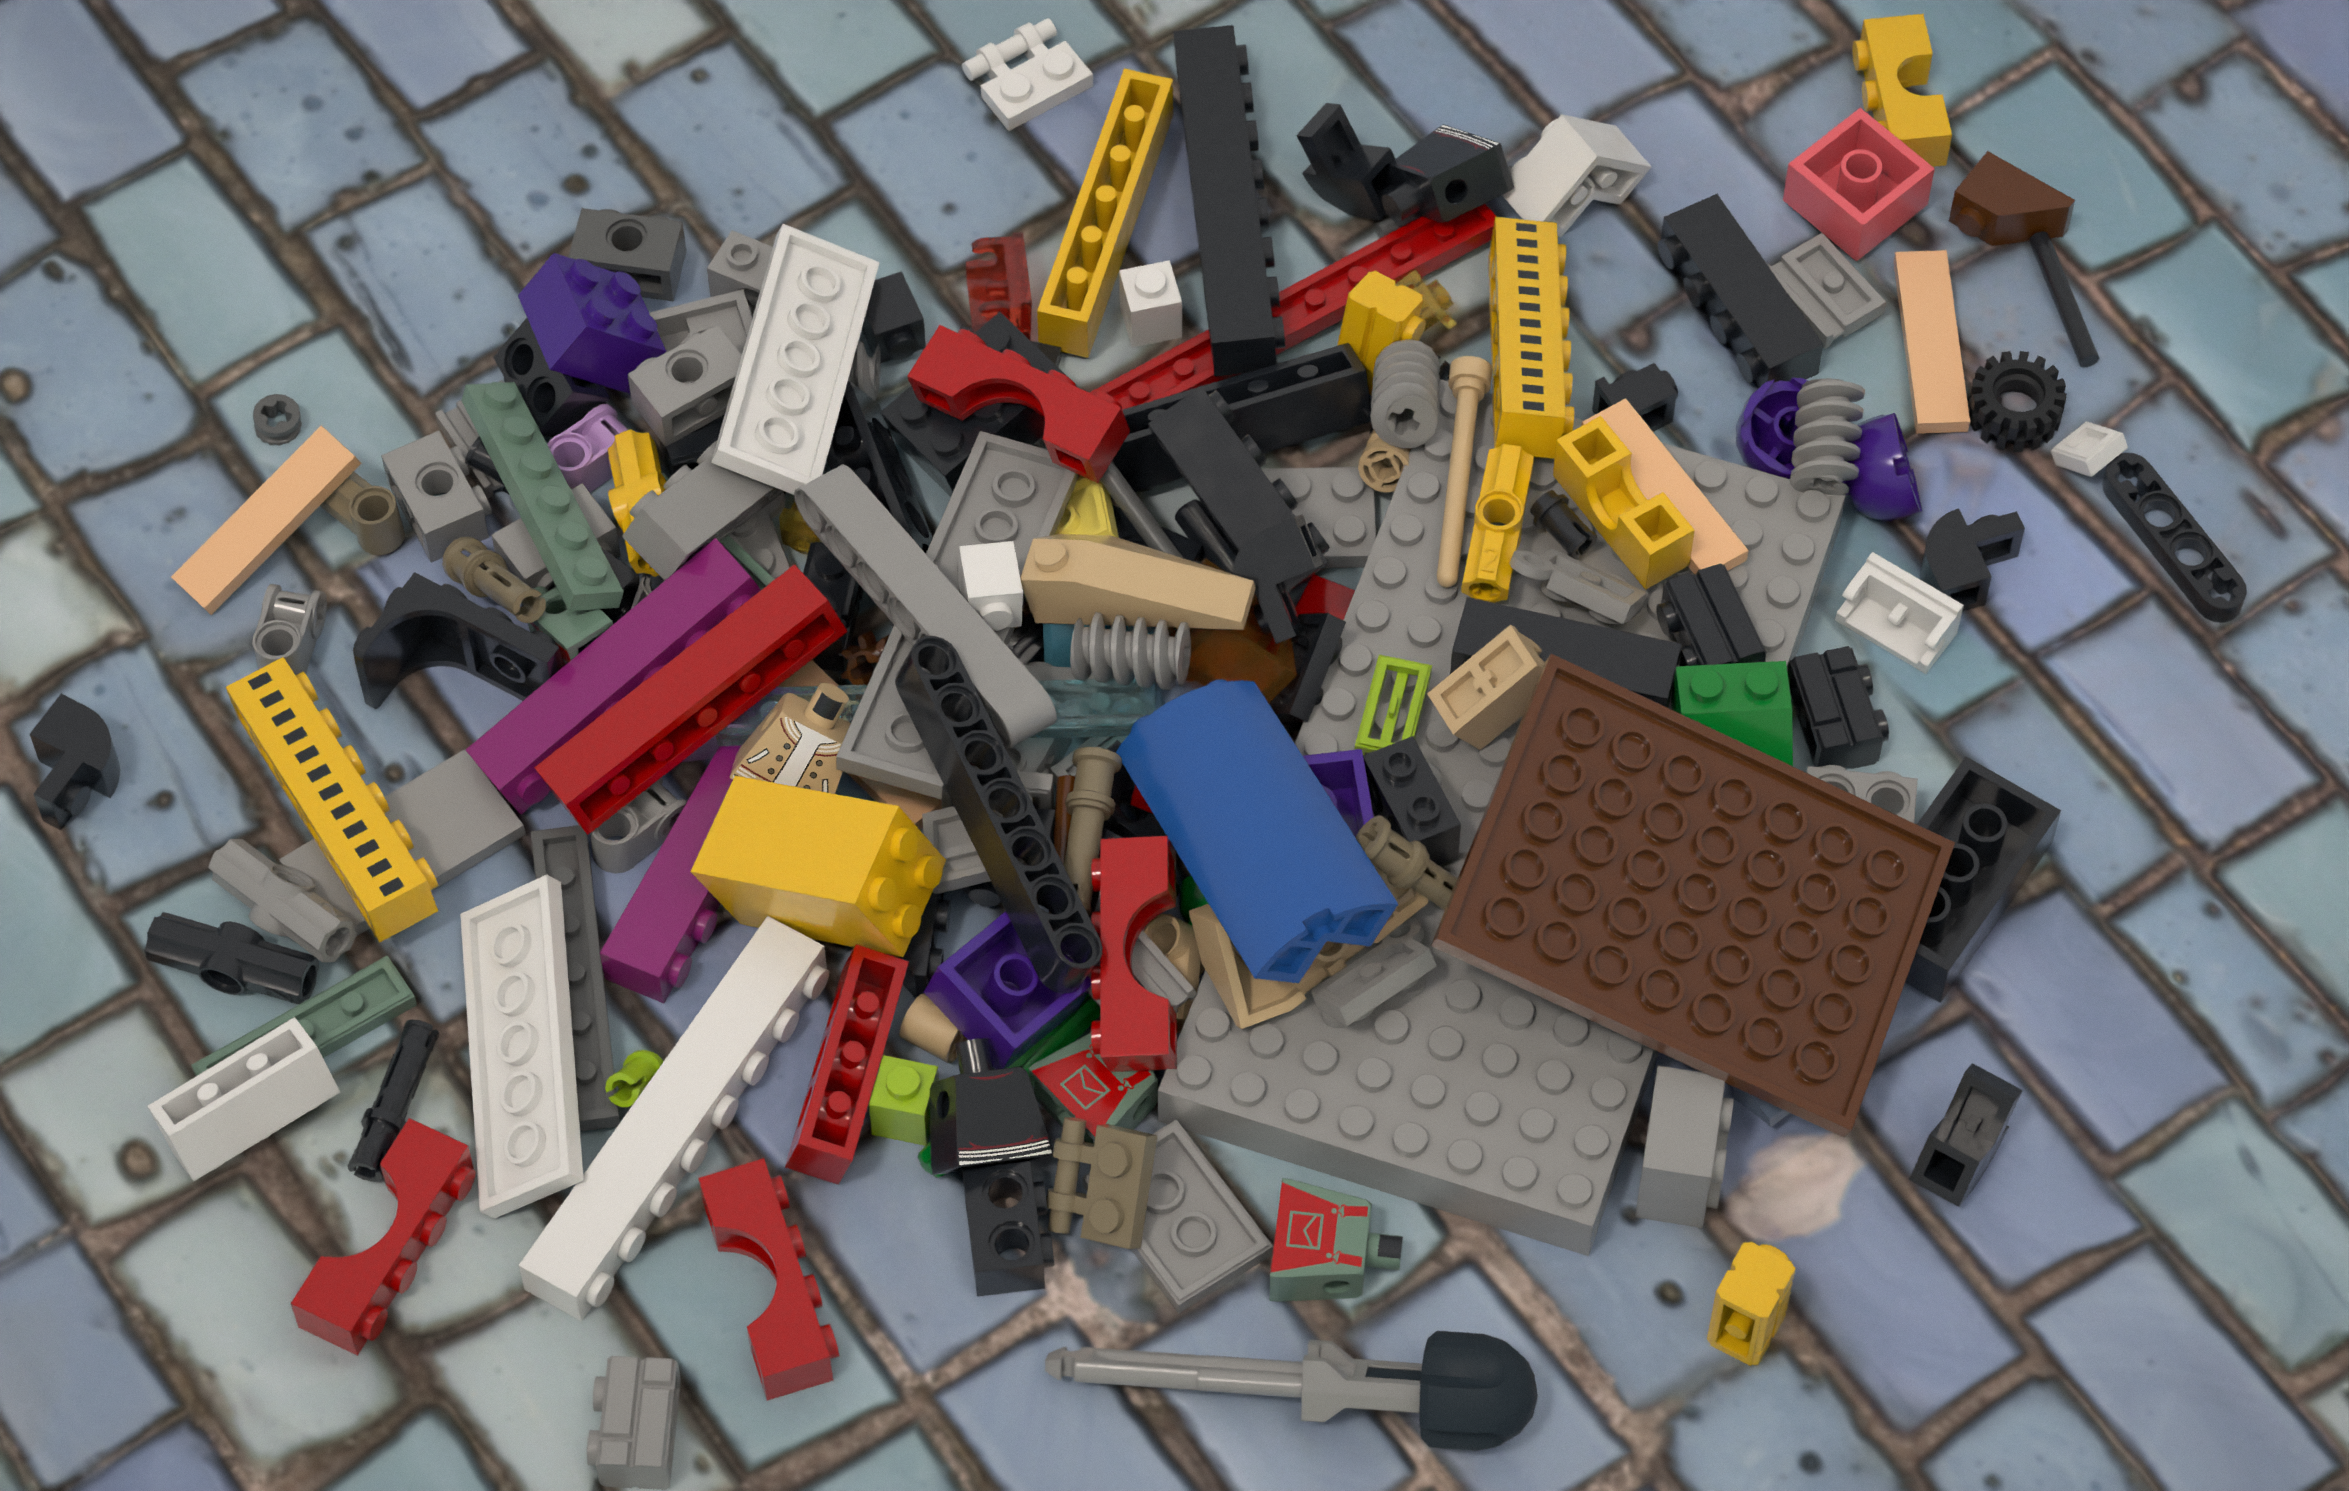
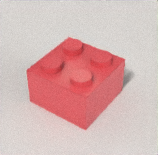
M1859 108L1788 164L1783 201L1857 262L1928 205L1935 168L1862 108Z

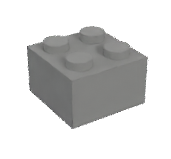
M1657 1066L1635 1218L1703 1228L1706 1207L1718 1208L1727 1154V1138L1734 1099L1723 1097L1725 1081L1703 1072Z

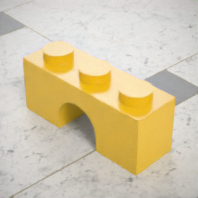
M1924 14L1864 19L1861 38L1853 42L1852 49L1855 70L1863 71L1865 81L1862 82L1864 110L1872 111L1876 121L1931 166H1946L1952 132L1943 94L1921 96L1904 89L1909 86L1927 85L1933 52Z
M1599 416L1556 440L1553 476L1646 590L1690 565L1695 530L1664 492L1649 500L1642 494L1631 471L1632 453L1602 416Z

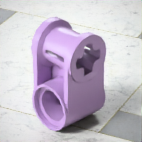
M601 404L593 408L583 419L561 434L554 436L547 443L566 482L572 489L583 483L591 493L613 477L608 448L613 444L615 435L629 429L617 419V411L609 404Z

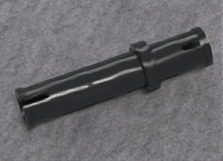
M417 1019L406 1021L398 1046L381 1083L377 1098L372 1108H367L361 1120L364 1128L347 1166L350 1172L355 1171L354 1175L358 1178L372 1182L381 1181L383 1178L380 1163L406 1124L407 1111L415 1096L431 1051H433L435 1043L439 1038V1031L437 1029L432 1030L433 1026L427 1022Z

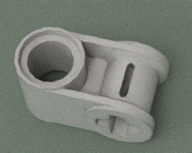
M270 584L267 587L262 603L261 615L252 642L258 670L284 657L295 675L302 671L307 674L316 641L321 635L327 611L325 592L314 590L311 595L282 591L281 585Z
M661 777L590 833L593 860L597 866L606 872L615 874L634 868L638 862L664 843L687 800H678L662 785L663 779ZM612 836L624 837L621 840H607Z

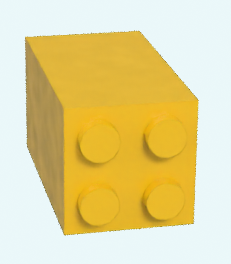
M734 776L690 872L742 925L759 928L766 917L769 916L811 939L855 947L858 944L885 954L904 957L912 937L919 930L921 916L933 889L941 880L946 859L899 806Z

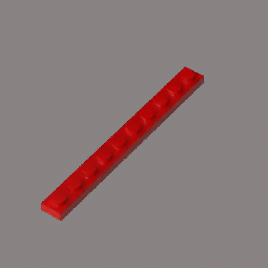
M1486 204L1443 223L1421 216L1279 292L1280 307L1271 308L1272 317L1282 316L1285 335V348H1276V355L1343 320L1348 293L1369 272L1377 271L1395 280L1396 286H1407L1491 241L1495 217L1497 216ZM1208 329L1089 393L1094 394L1095 391L1107 393L1122 405L1123 410L1240 374L1214 376Z

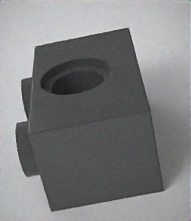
M581 208L568 257L575 260L584 259L594 266L609 271L627 273L639 284L642 297L674 302L687 252L683 221H675L663 216L646 217L623 214L612 209L594 210Z

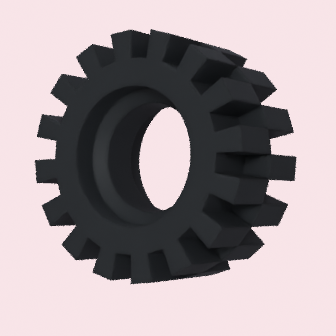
M2011 351L2002 352L2000 363L1992 356L1986 360L1985 368L1980 365L1975 373L1968 399L1969 417H1972L1970 426L1974 432L1982 429L1980 439L1985 443H1988L1993 437L1996 438V449L2004 451L2006 443H2012L2013 452H2023L2024 444L2028 442L2032 451L2040 448L2042 439L2048 443L2053 438L2054 431L2059 429L2067 393H2064L2066 384L2064 378L2057 380L2059 370L2054 365L2047 370L2044 369L2046 359L2039 355L2033 363L2027 361L2029 352L2020 351L2019 357L2016 360L2012 359ZM2005 392H2019L2032 398L2037 406L2030 411H2013L2002 406L1997 401V396Z

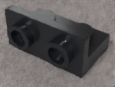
M1329 613L1298 614L1304 631L1289 638L1266 697L1267 702L1280 722L1300 732L1303 722H1308L1313 707L1321 703L1323 698L1321 686L1329 666L1338 658L1342 648L1341 634L1346 622Z

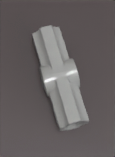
M229 839L226 845L214 852L208 866L213 873L212 880L251 908L249 919L256 926L272 934L291 938L321 962H336L339 956L350 950L357 934L352 927L353 921L313 892L316 883L310 876L293 867L274 863L243 839Z

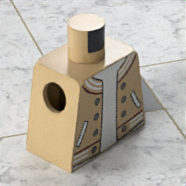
M820 683L810 702L793 693H786L741 746L736 754L729 778L733 779L734 776L835 794L843 772L836 769V756L851 724L840 718L842 711L849 701L847 694L829 683Z

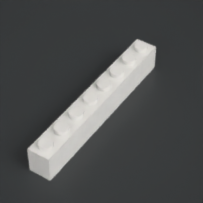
M769 916L766 917L583 1174L584 1181L575 1185L519 1264L524 1290L580 1321L585 1318L592 1306L600 1307L605 1302L612 1290L615 1273L624 1261L631 1262L638 1255L644 1244L645 1231L656 1216L659 1218L663 1217L671 1208L677 1194L676 1187L686 1172L694 1173L703 1162L708 1150L707 1142L717 1128L724 1129L732 1121L738 1108V1098L748 1084L754 1086L760 1081L767 1069L769 1054L778 1041L784 1043L791 1037L799 1021V1011L809 998L815 1000L823 991L829 978L824 945Z

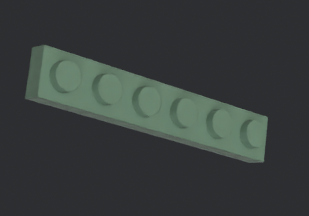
M515 382L466 384L461 401L568 610L619 608L624 591Z

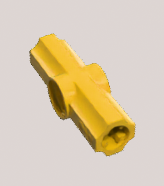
M632 429L615 435L613 444L608 448L611 473L615 488L608 491V496L614 516L623 533L634 520V517L629 513L632 507L651 490L659 496L665 491L663 486L667 482L661 472L657 447L649 432L639 433ZM625 540L629 563L636 574L646 573L653 577L659 576Z
M1503 443L1500 447L1489 449L1480 496L1475 505L1474 526L1461 586V592L1474 599L1492 603L1508 599L1513 568L1509 563L1514 551L1518 550L1521 543L1523 517L1534 466V456L1525 452L1521 446ZM1500 522L1506 525L1496 526L1490 523Z

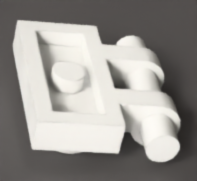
M1049 18L1035 25L1029 22L1014 30L1013 37L996 46L993 43H989L977 49V56L962 63L963 71L969 80L972 81L985 73L991 79L981 85V98L1008 131L1093 87V73L1066 41L1050 49L1044 45L1045 41L1057 36L1056 27ZM1024 53L1029 60L1010 70L1005 63Z

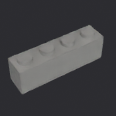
M716 441L698 458L697 463L699 465L691 470L687 465H684L667 480L663 486L665 489L663 493L658 496L651 490L632 507L629 513L634 517V520L622 537L666 580L713 539L716 538L720 542L785 491L711 463Z

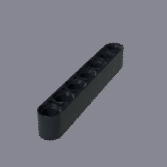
M924 636L916 641L896 673L895 684L897 691L1039 979L1044 986L1054 992L1061 994L1072 993L1081 986L1101 958L1103 949L1101 940L957 651L944 638ZM946 715L950 716L955 721L950 720L948 717H946ZM969 762H970V763H973L974 765H976L979 769H977V768L973 767L972 765H970ZM992 810H996V811L999 812L1003 817L998 816V815L995 814ZM1016 858H1020L1027 865L1020 863ZM1040 906H1043L1046 909H1048L1051 914L1042 910ZM1063 954L1073 958L1076 963L1069 961Z

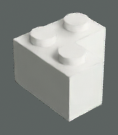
M1561 114L1558 119L1553 120L1544 128L1540 141L1530 153L1511 168L1510 175L1514 189L1502 196L1523 220L1557 223V236L1562 237L1592 200L1620 205L1652 166L1617 126Z

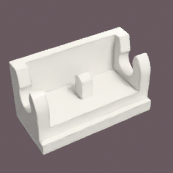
M1872 552L1867 558L1866 563L1845 589L1842 596L1846 600L1838 610L1835 621L1927 674L1957 635L1964 605Z

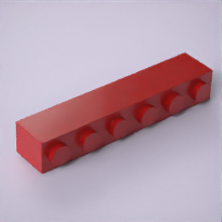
M794 564L534 768L557 800L584 832L589 835L848 631L827 598Z

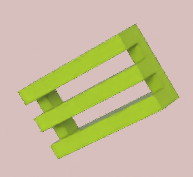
M1379 654L1358 731L1355 750L1362 749L1363 755H1366V753H1371L1394 744L1392 739L1409 674L1418 676L1402 740L1412 736L1414 739L1416 738L1432 675V665ZM1391 670L1397 672L1380 740L1370 737L1387 672Z

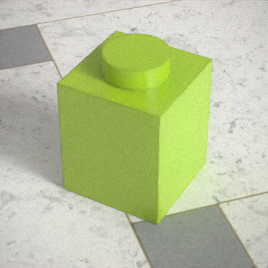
M885 1055L882 1056L869 1102L872 1135L923 1146L928 1144L930 1137V1087L933 1082L939 1081L938 1066Z

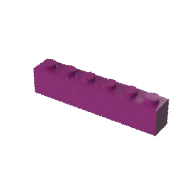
M716 538L713 539L470 745L466 752L520 814H523L533 804L543 800L550 791L549 787L535 770V766L637 688L643 681L647 680L678 656L684 649L719 624L729 614L760 592L761 589Z
M763 697L732 723L600 951L605 980L663 1004L673 987L680 988L684 984L692 965L691 955L699 942L706 943L712 935L717 922L716 911L721 904L690 871L733 781L729 777L737 752L778 703L777 701Z

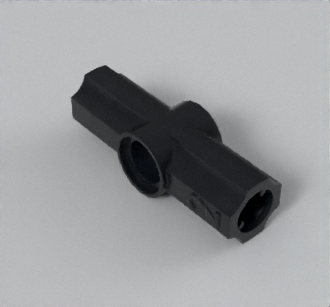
M162 912L159 917H154L147 932V943L144 950L148 961L196 974L205 984L225 994L240 995L244 993L245 989L296 1004H301L310 998L316 985L319 962L315 956L266 942L263 936L246 925L227 921L221 923L219 927H214L166 912Z

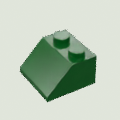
M1786 661L1677 666L1675 668L1671 695L1673 711L1793 766L1792 703Z

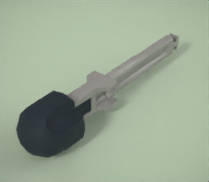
M1436 1331L1427 1338L1422 1363L1353 1359L1333 1341L1309 1340L1308 1355H1304L1303 1362L1081 1347L1077 1351H1067V1347H1062L1048 1353L1045 1359V1371L1057 1380H1061L1062 1376H1071L1075 1382L1302 1398L1301 1421L1325 1422L1344 1408L1419 1413L1421 1439L1431 1448L1477 1451L1500 1446L1521 1433L1532 1419L1538 1399L1535 1375L1529 1362L1508 1342L1480 1333Z

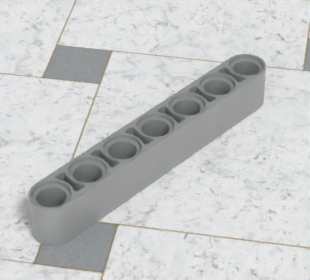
M843 464L795 489V502L804 521L912 646L924 636L944 638L953 645L1006 750L1056 723L1057 716L1054 704L1043 686L848 466Z

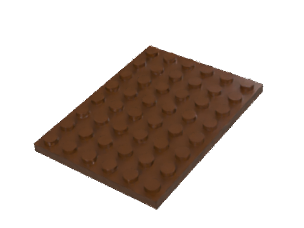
M1551 653L1543 665L1431 946L1845 1138L1852 1131L1955 842Z

